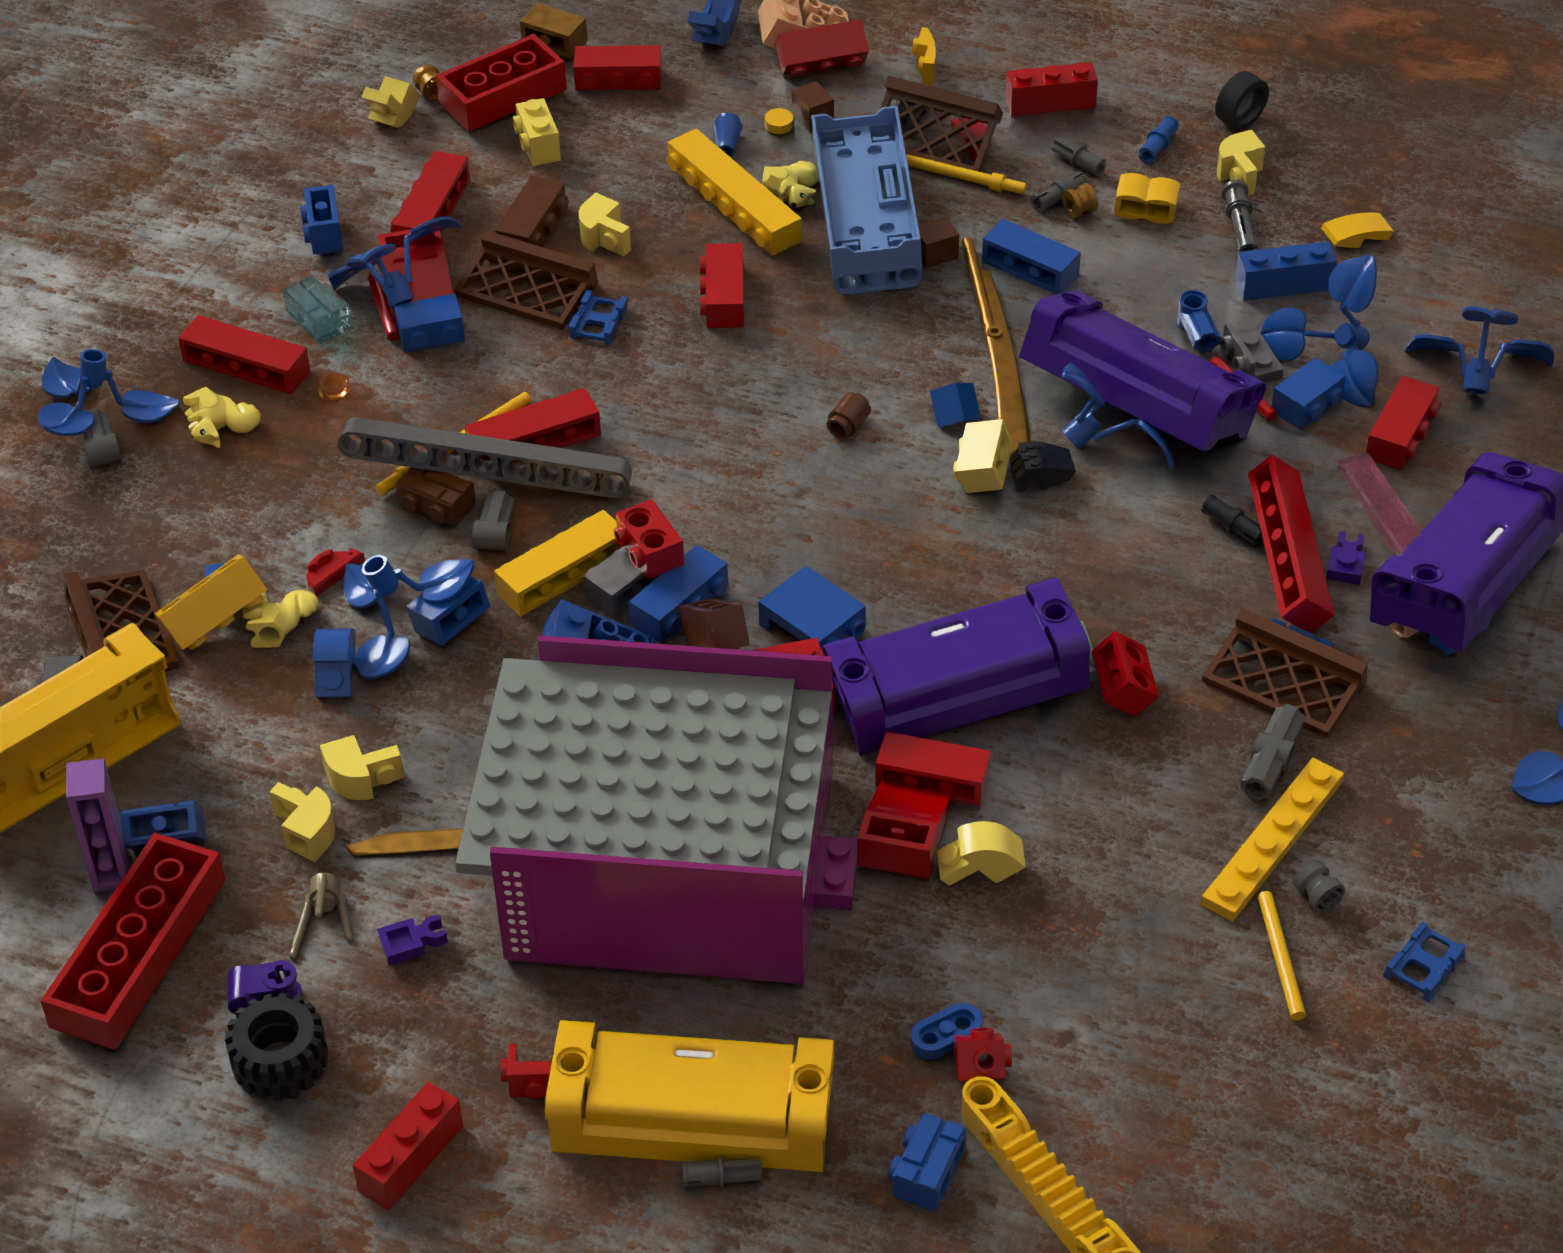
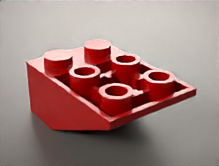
M410 230L378 235L379 246L392 243L397 248L394 252L381 257L388 273L400 270L401 275H405L404 237L410 233ZM440 231L412 240L410 243V266L413 282L408 283L414 296L412 301L453 294ZM393 307L392 310H393V314H394V318H395V310H394V307Z
M882 780L865 811L858 834L857 866L929 879L952 799V793Z

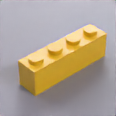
M602 510L568 530L557 534L541 545L530 549L509 563L503 564L500 568L494 570L497 595L521 617L583 582V576L592 567L599 565L610 557L615 550L622 548L618 545L614 536V528L617 527L616 520L605 510Z

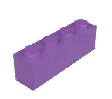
M105 759L66 763V798L93 892L116 889L130 869V852L124 844L122 822Z

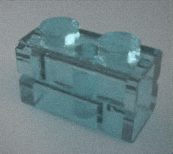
M311 275L300 280L299 284L294 283L284 288L283 298L286 311L318 343L322 344L332 339L333 335L338 336L349 330L348 316L351 315L350 308L344 299L338 300L334 296L331 287L327 283L321 284Z

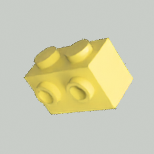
M532 99L517 103V116L512 117L515 133L519 134L522 150L527 152L532 166L561 161L559 132L545 99Z
M1003 419L966 423L964 435L959 440L960 452L958 460L954 462L953 466L955 479L960 481L965 493L1003 490L1013 445V439Z

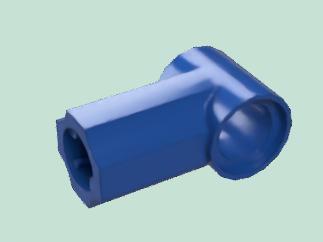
M1187 290L1179 298L1177 325L1186 331L1194 349L1199 350L1200 353L1211 352L1214 347L1220 344L1221 336L1207 309V296L1198 290Z

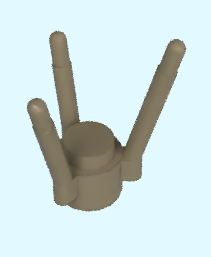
M319 873L310 880V893L305 895L304 908L289 953L290 959H295L312 908L315 909V916L320 918L322 912L331 911L337 906L346 940H353L346 908V894L339 891L340 881L335 875Z

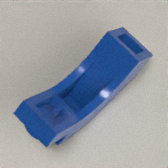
M707 0L703 13L689 11L687 22L694 29L692 41L720 46L725 45L735 28L742 0Z

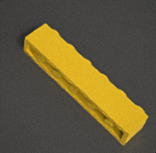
M697 128L667 142V163L671 170L681 175L707 201L713 203L724 216L729 217L737 224L741 231L746 232L752 237L758 246L763 247L774 256L802 242V218Z

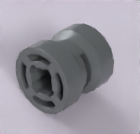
M1315 860L1307 863L1296 873L1293 885L1300 894L1308 895V901L1316 912L1322 913L1332 909L1339 903L1345 894V887L1337 878L1329 876L1330 871L1322 861Z

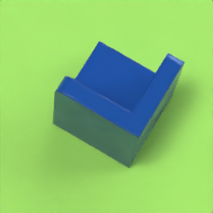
M956 382L930 391L939 428L960 422H976L981 420L974 383Z

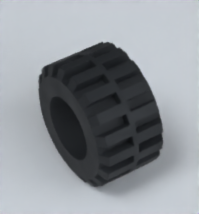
M280 993L279 997L273 998L272 994L263 995V1000L257 1001L253 999L249 1001V1007L246 1009L240 1007L235 1012L237 1019H230L227 1025L228 1032H225L226 1048L238 1085H243L244 1091L249 1094L256 1091L257 1097L262 1099L272 1095L274 1100H282L283 1095L290 1094L291 1097L299 1095L298 1090L302 1088L307 1091L313 1086V1079L319 1080L323 1075L322 1068L327 1067L328 1048L319 1013H316L315 1007L310 1002L304 1004L303 998L298 996L289 999V995L285 993ZM276 1042H291L287 1047L277 1051L263 1050L268 1045Z

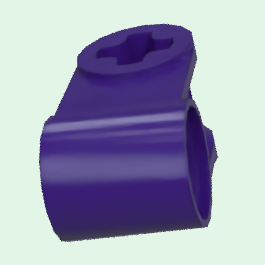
M278 960L272 963L240 965L230 969L228 972L229 1011L235 1014L240 1007L245 1009L249 1007L248 1002L253 999L260 1001L264 999L263 995L272 994V998L279 997L282 991L289 995V999H293L295 996L302 998L303 992L301 985L296 981L297 972L295 966L288 961ZM279 971H283L284 979L281 978Z

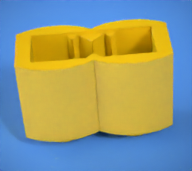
M1137 173L1121 174L1116 193L1114 214L1125 219L1145 218L1155 223H1173L1178 204L1180 183L1164 177L1150 179Z

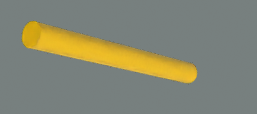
M1263 891L1258 895V900L1290 1017L1294 1021L1302 1020L1305 1018L1306 1013L1274 898L1270 891Z

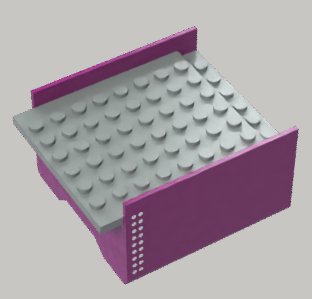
M539 635L538 650L540 661L503 658L455 865L457 873L493 876L504 960L804 985L815 907L852 910L857 873V838L825 836L833 773L832 656Z

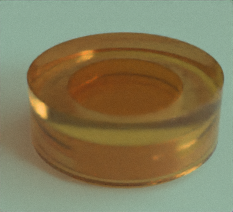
M328 373L317 382L319 396L324 401L339 402L350 394L349 380L341 373Z

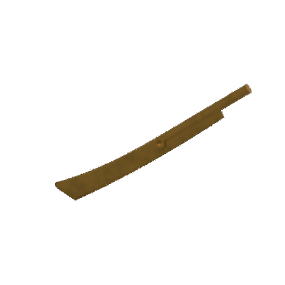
M967 237L961 243L992 364L998 419L1004 420L1013 439L1010 454L1012 455L1018 448L1019 443L1030 441L1022 386L1009 330L991 271L980 269L973 239Z
M463 828L386 833L344 847L353 856L458 849Z

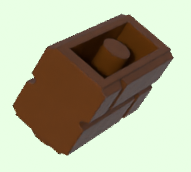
M410 467L408 473H405L397 481L396 485L399 504L409 512L417 511L429 516L436 523L444 522L454 527L464 519L465 514L467 515L472 510L476 502L474 483L450 473Z

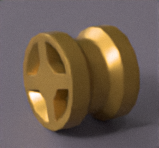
M431 64L418 68L413 75L412 81L426 100L436 101L438 100L436 75L440 74V72Z
M1088 183L1079 185L1076 190L1068 189L1062 193L1064 210L1072 219L1081 217L1083 212L1091 213L1098 208L1096 193Z

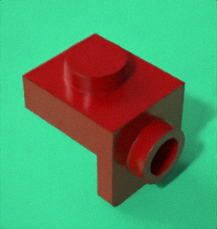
M509 1044L508 1058H501V1082H508L510 1097H529L532 1099L546 1097L552 1061L519 1062L517 1044Z

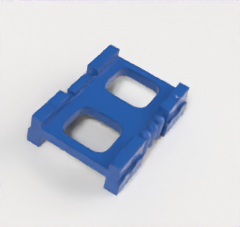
M586 290L581 300L580 309L577 315L574 314L568 326L570 338H588L605 341V345H610L616 333L615 329L619 320L623 319L627 310L628 297L621 296L619 301L593 296L591 290ZM597 304L614 306L609 314L593 311ZM589 323L605 326L600 334L583 331Z
M1422 921L1412 933L1410 940L1402 951H1398L1388 963L1383 977L1388 980L1392 977L1399 979L1424 994L1423 999L1430 1003L1441 989L1447 975L1451 971L1454 972L1465 958L1466 945L1451 941L1428 928V924ZM1432 938L1446 945L1449 950L1443 957L1437 958L1421 948L1427 939ZM1408 963H1416L1428 970L1430 974L1423 982H1417L1402 973V970Z

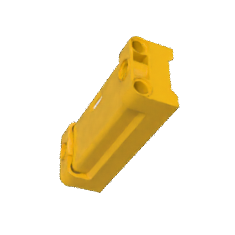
M130 623L104 638L103 648L0 707V833L66 794V763L104 758L108 769L181 725L179 713L172 703L165 669L168 667L165 655L143 635L134 623Z
M560 1020L545 1100V1119L548 1121L551 1152L682 1162L718 1160V1156H722L723 1161L759 1159L762 1162V1168L823 1172L828 1113L833 1082L835 1040L799 1037L797 1054L795 1055V1045L611 1031L598 1032L597 1023Z

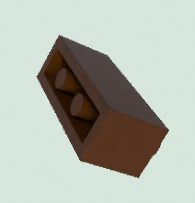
M531 175L496 227L495 233L543 247L549 232L554 231L557 220L561 214L567 211L569 199L565 195V183Z
M706 599L679 606L686 646L739 650L741 647L750 645L742 604L717 599Z

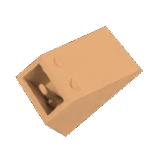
M763 0L758 9L762 43L775 49L778 33L849 21L847 12L842 8L829 6L818 0Z

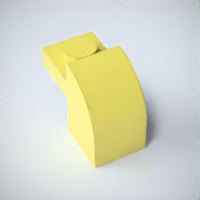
M385 76L379 90L365 87L361 98L370 105L369 120L399 128L411 117L420 93L410 83Z
M1252 130L1233 134L1225 138L1219 147L1217 165L1219 181L1228 179L1230 181L1241 180L1247 184L1248 195L1255 193L1257 172L1263 170L1265 153L1264 144Z
M595 192L579 209L581 242L591 252L601 246L621 256H625L631 251L630 227L621 223L620 203Z
M354 735L320 745L323 765L330 785L336 793L347 799L360 801L374 799L373 787L389 784L404 778L401 754L397 745L362 755Z
M278 782L271 789L270 796L274 815L285 820L281 827L286 849L316 862L331 845L335 836V824L330 800L326 793L317 786L307 796L297 788H290Z
M979 821L962 825L957 828L958 839L937 850L940 880L948 886L978 870L993 882L998 883L1026 868L1022 839L1007 827L995 822Z

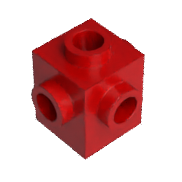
M982 1027L971 1029V1035H954L955 1074L959 1081H969L975 1077H988L994 1081L1006 1078L1005 1067H1012V1052L1010 1043L1004 1044V1039L1000 1033H994L993 1028ZM982 1054H988L985 1059L979 1060Z

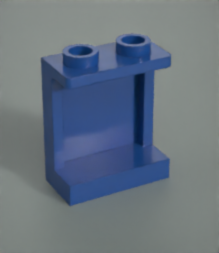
M804 566L758 601L759 625L770 631L777 625H780L800 640L818 638L822 652L823 645L852 636L857 639L866 628V606L808 566Z

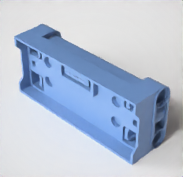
M898 106L882 107L876 114L835 119L828 114L811 115L814 151L819 173L835 290L841 294H857L916 286L923 277L921 239Z

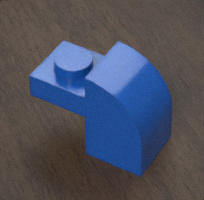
M355 629L316 630L313 643L315 697H352V664L356 662Z

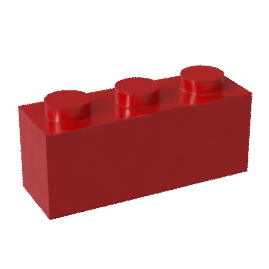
M861 19L778 33L775 43L782 76L791 75V77H801L815 70H819L822 73L829 72L835 69V67L844 65L848 68L857 67L866 61L869 53Z
M661 45L575 46L573 64L575 90L661 89Z
M1092 62L1006 71L1005 100L1010 116L1096 108L1098 78Z
M743 243L706 244V256H700V275H706L700 277V295H706V297H700V316L706 315L707 328L744 327Z
M1402 375L1369 434L1365 459L1401 471L1408 459L1414 460L1419 449V439L1425 440L1431 424L1430 419L1436 420L1442 403L1437 400L1439 387Z
M886 731L876 760L875 786L878 787L883 780L952 793L951 801L981 806L990 775L991 751Z
M427 1082L353 1164L358 1192L385 1209L390 1210L463 1128L459 1099Z

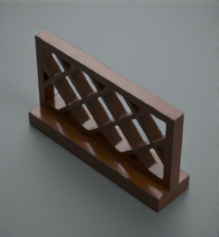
M888 76L884 86L886 93L881 108L889 107L892 100L903 102L907 110L899 114L900 121L910 116L916 126L914 129L903 134V141L919 133L925 144L916 150L907 149L904 143L905 153L981 172L996 124H1000L1003 116L998 103ZM923 108L930 109L934 117L919 125L913 114ZM950 115L958 116L961 125L946 133L941 120ZM978 122L988 124L985 134L973 139L968 127ZM938 123L943 135L927 142L922 131ZM965 130L971 142L955 150L949 138ZM947 140L952 152L942 158L935 156L931 148ZM974 147L978 154L974 166L963 164L958 155ZM928 150L929 153H930V155H929V154H925V153H923V152H925V151Z
M486 230L481 237V249L458 282L454 293L457 297L564 330L579 306L586 290L593 292L596 288L598 278L593 262ZM485 259L499 264L485 270L481 268ZM517 268L526 272L509 279L506 271ZM503 273L504 281L488 285L486 278ZM546 277L552 279V282L536 287L534 279ZM482 280L485 286L474 291L467 289L470 283ZM530 282L532 289L515 293L513 286ZM572 285L578 287L575 292L563 295L561 287ZM507 288L511 292V296L502 299L495 298L492 293ZM557 290L559 297L545 302L542 301L541 294ZM536 296L539 303L530 307H524L519 302ZM563 305L565 308L560 317L547 313L548 309Z
M145 570L80 580L78 572L64 574V599L85 658L103 648L104 638L111 632L114 633L123 628V626L118 624L126 618L137 623L136 626L141 631L144 627L157 631L158 633L153 639L145 637L163 654L167 655L165 659L168 668L165 671L179 668V661L170 636L155 616V613L160 609ZM140 583L141 588L136 593L123 588L128 584ZM102 589L107 591L103 598L90 594L89 591ZM116 595L129 600L123 607L110 602ZM136 604L149 609L144 616L131 610ZM103 609L116 614L111 621L97 615Z
M1242 608L1236 617L1235 627L1202 675V682L1271 713H1274L1276 707L1283 706L1279 703L1277 697L1296 693L1300 705L1295 707H1298L1300 713H1303L1305 716L1303 727L1328 738L1357 692L1360 693L1367 683L1368 663ZM1239 639L1252 645L1254 651L1235 655L1233 646ZM1275 655L1282 658L1285 665L1267 669L1263 658ZM1257 659L1261 671L1243 675L1239 663ZM1231 665L1234 666L1237 674L1236 677L1228 679L1215 675L1219 668ZM1307 669L1314 672L1316 679L1298 683L1294 671ZM1288 673L1292 685L1274 689L1270 677ZM1264 679L1268 691L1254 693L1248 690L1246 683ZM1338 683L1348 689L1345 694L1330 697L1326 685ZM1320 687L1324 699L1306 703L1301 691ZM1328 708L1330 717L1326 724L1311 718L1309 711Z

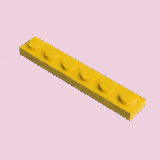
M1312 757L1202 895L1201 906L1234 922L1342 784L1344 773Z

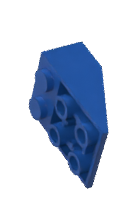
M561 599L545 622L543 636L654 643L655 638L563 599Z

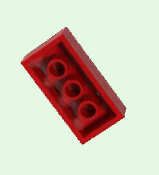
M535 34L436 75L439 104L468 132L516 112L517 103L532 99H547L567 90L565 61Z

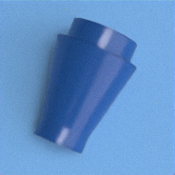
M722 113L714 122L717 146L731 157L735 152L743 125L737 115Z

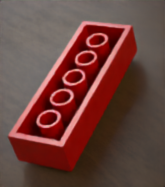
M153 833L40 1000L50 1029L113 1050L118 1048L225 883L226 878L219 852Z

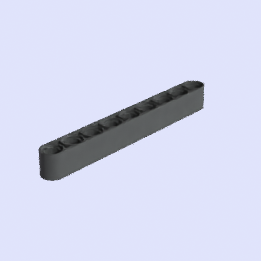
M360 417L350 418L344 423L337 442L340 452L344 456L353 459L609 498L624 496L629 490L632 476L630 463L620 457ZM349 435H356L361 440H353L349 437ZM381 440H389L394 445H386ZM414 445L424 446L427 450H418ZM447 450H454L458 452L459 455H451L447 452ZM480 455H487L492 460H483ZM520 460L525 465H516L512 461ZM545 465H553L557 470H549ZM585 470L588 471L590 474L581 475L577 471ZM611 475H618V476H620V477L623 478V479H622V480H614V479H612V478L609 477V476H611Z

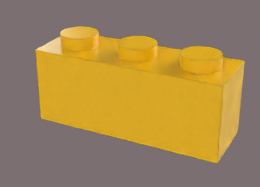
M238 554L155 613V616L180 649L184 650L188 647L190 650H193L207 640L205 634L215 627L220 630L235 620L233 614L243 607L248 610L263 600L261 594L268 589L245 557Z

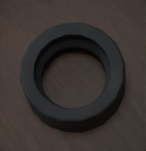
M1244 70L1236 73L1223 86L1215 104L1216 116L1233 129L1242 130L1247 128L1257 120L1267 104L1269 97L1268 84L1249 71Z

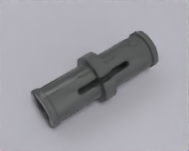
M1078 171L1065 180L1054 181L1051 183V187L1031 197L1033 208L1035 210L1038 209V213H1042L1058 203L1062 204L1063 191L1068 189L1076 190L1081 184H1089L1086 175H1082V172Z

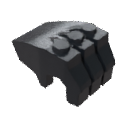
M1039 441L1019 443L1018 448L1009 459L1010 469L1018 492H1024L1026 482L1030 480L1040 481L1041 490H1047L1051 484L1069 481L1076 472L1069 449Z

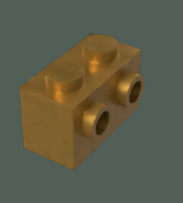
M537 3L520 20L521 39L535 34L558 56L571 59L574 56L575 46H584L588 41L585 17Z

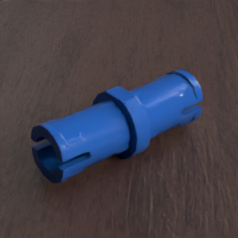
M1165 116L1159 126L1150 131L1146 143L1139 150V159L1143 163L1152 164L1159 153L1168 148L1172 136L1179 128V122L1175 117Z

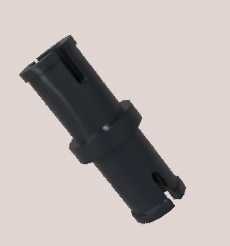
M1213 494L1205 500L1201 512L1224 525L1225 531L1229 533L1235 532L1255 547L1263 542L1260 524L1245 516L1244 510L1239 507L1234 509Z

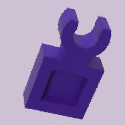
M1345 531L1339 533L1337 547L1332 546L1326 579L1360 585L1366 552L1362 551L1364 543L1363 534L1358 535L1357 541L1349 542L1345 539Z
M440 915L430 916L417 926L413 918L378 928V939L388 966L425 955L423 946L439 947L445 945L448 942L446 930L432 932L442 928Z

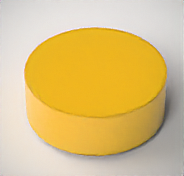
M775 108L765 114V128L772 134H785L794 127V116L787 109Z

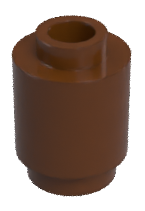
M846 393L828 415L826 426L829 432L839 439L853 436L871 414V407L867 398L860 393Z

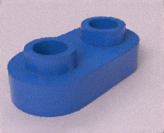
M958 1003L919 1021L911 1030V1048L913 1052L923 1059L933 1060L954 1051V1035H971V1029L982 1028V1014L971 1004ZM959 1026H965V1027H967V1028H966V1029H959V1028H957V1027H959Z

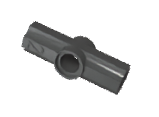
M1289 704L1276 707L1265 732H1259L1253 746L1250 763L1241 780L1240 789L1247 794L1248 798L1257 801L1270 798L1281 772H1287L1294 754L1295 742L1303 729L1305 716L1300 713L1298 707Z

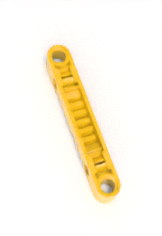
M975 1077L965 1083L962 1089L961 1117L964 1124L1071 1253H1141L1113 1220L1105 1219L1102 1209L1097 1211L1093 1198H1086L1085 1189L1082 1186L1077 1187L1075 1177L1067 1175L1065 1165L1057 1163L1054 1152L1049 1154L1044 1140L1042 1142L1038 1141L1037 1132L1034 1129L1031 1130L1022 1111L996 1081L988 1077Z

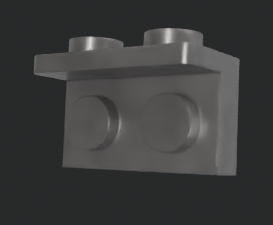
M1232 323L1224 325L1223 337L1220 338V347L1223 354L1228 355L1233 363L1234 371L1241 370L1263 382L1283 378L1284 368L1258 329L1238 333Z

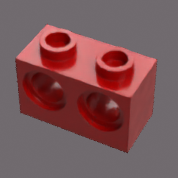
M653 499L616 512L617 527L614 528L615 539L620 547L625 546L635 568L640 567L648 579L684 565L683 540Z
M1113 631L1091 651L1106 704L1136 717L1159 697L1145 645L1117 631Z

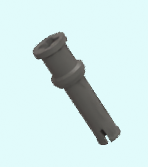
M1232 180L1222 187L1221 195L1227 203L1225 206L1226 215L1233 222L1234 233L1239 247L1238 250L1239 252L1257 250L1258 246L1250 218L1253 207L1251 201L1247 199L1249 191L1247 184L1241 180ZM1234 189H1237L1238 196L1236 197L1234 194Z

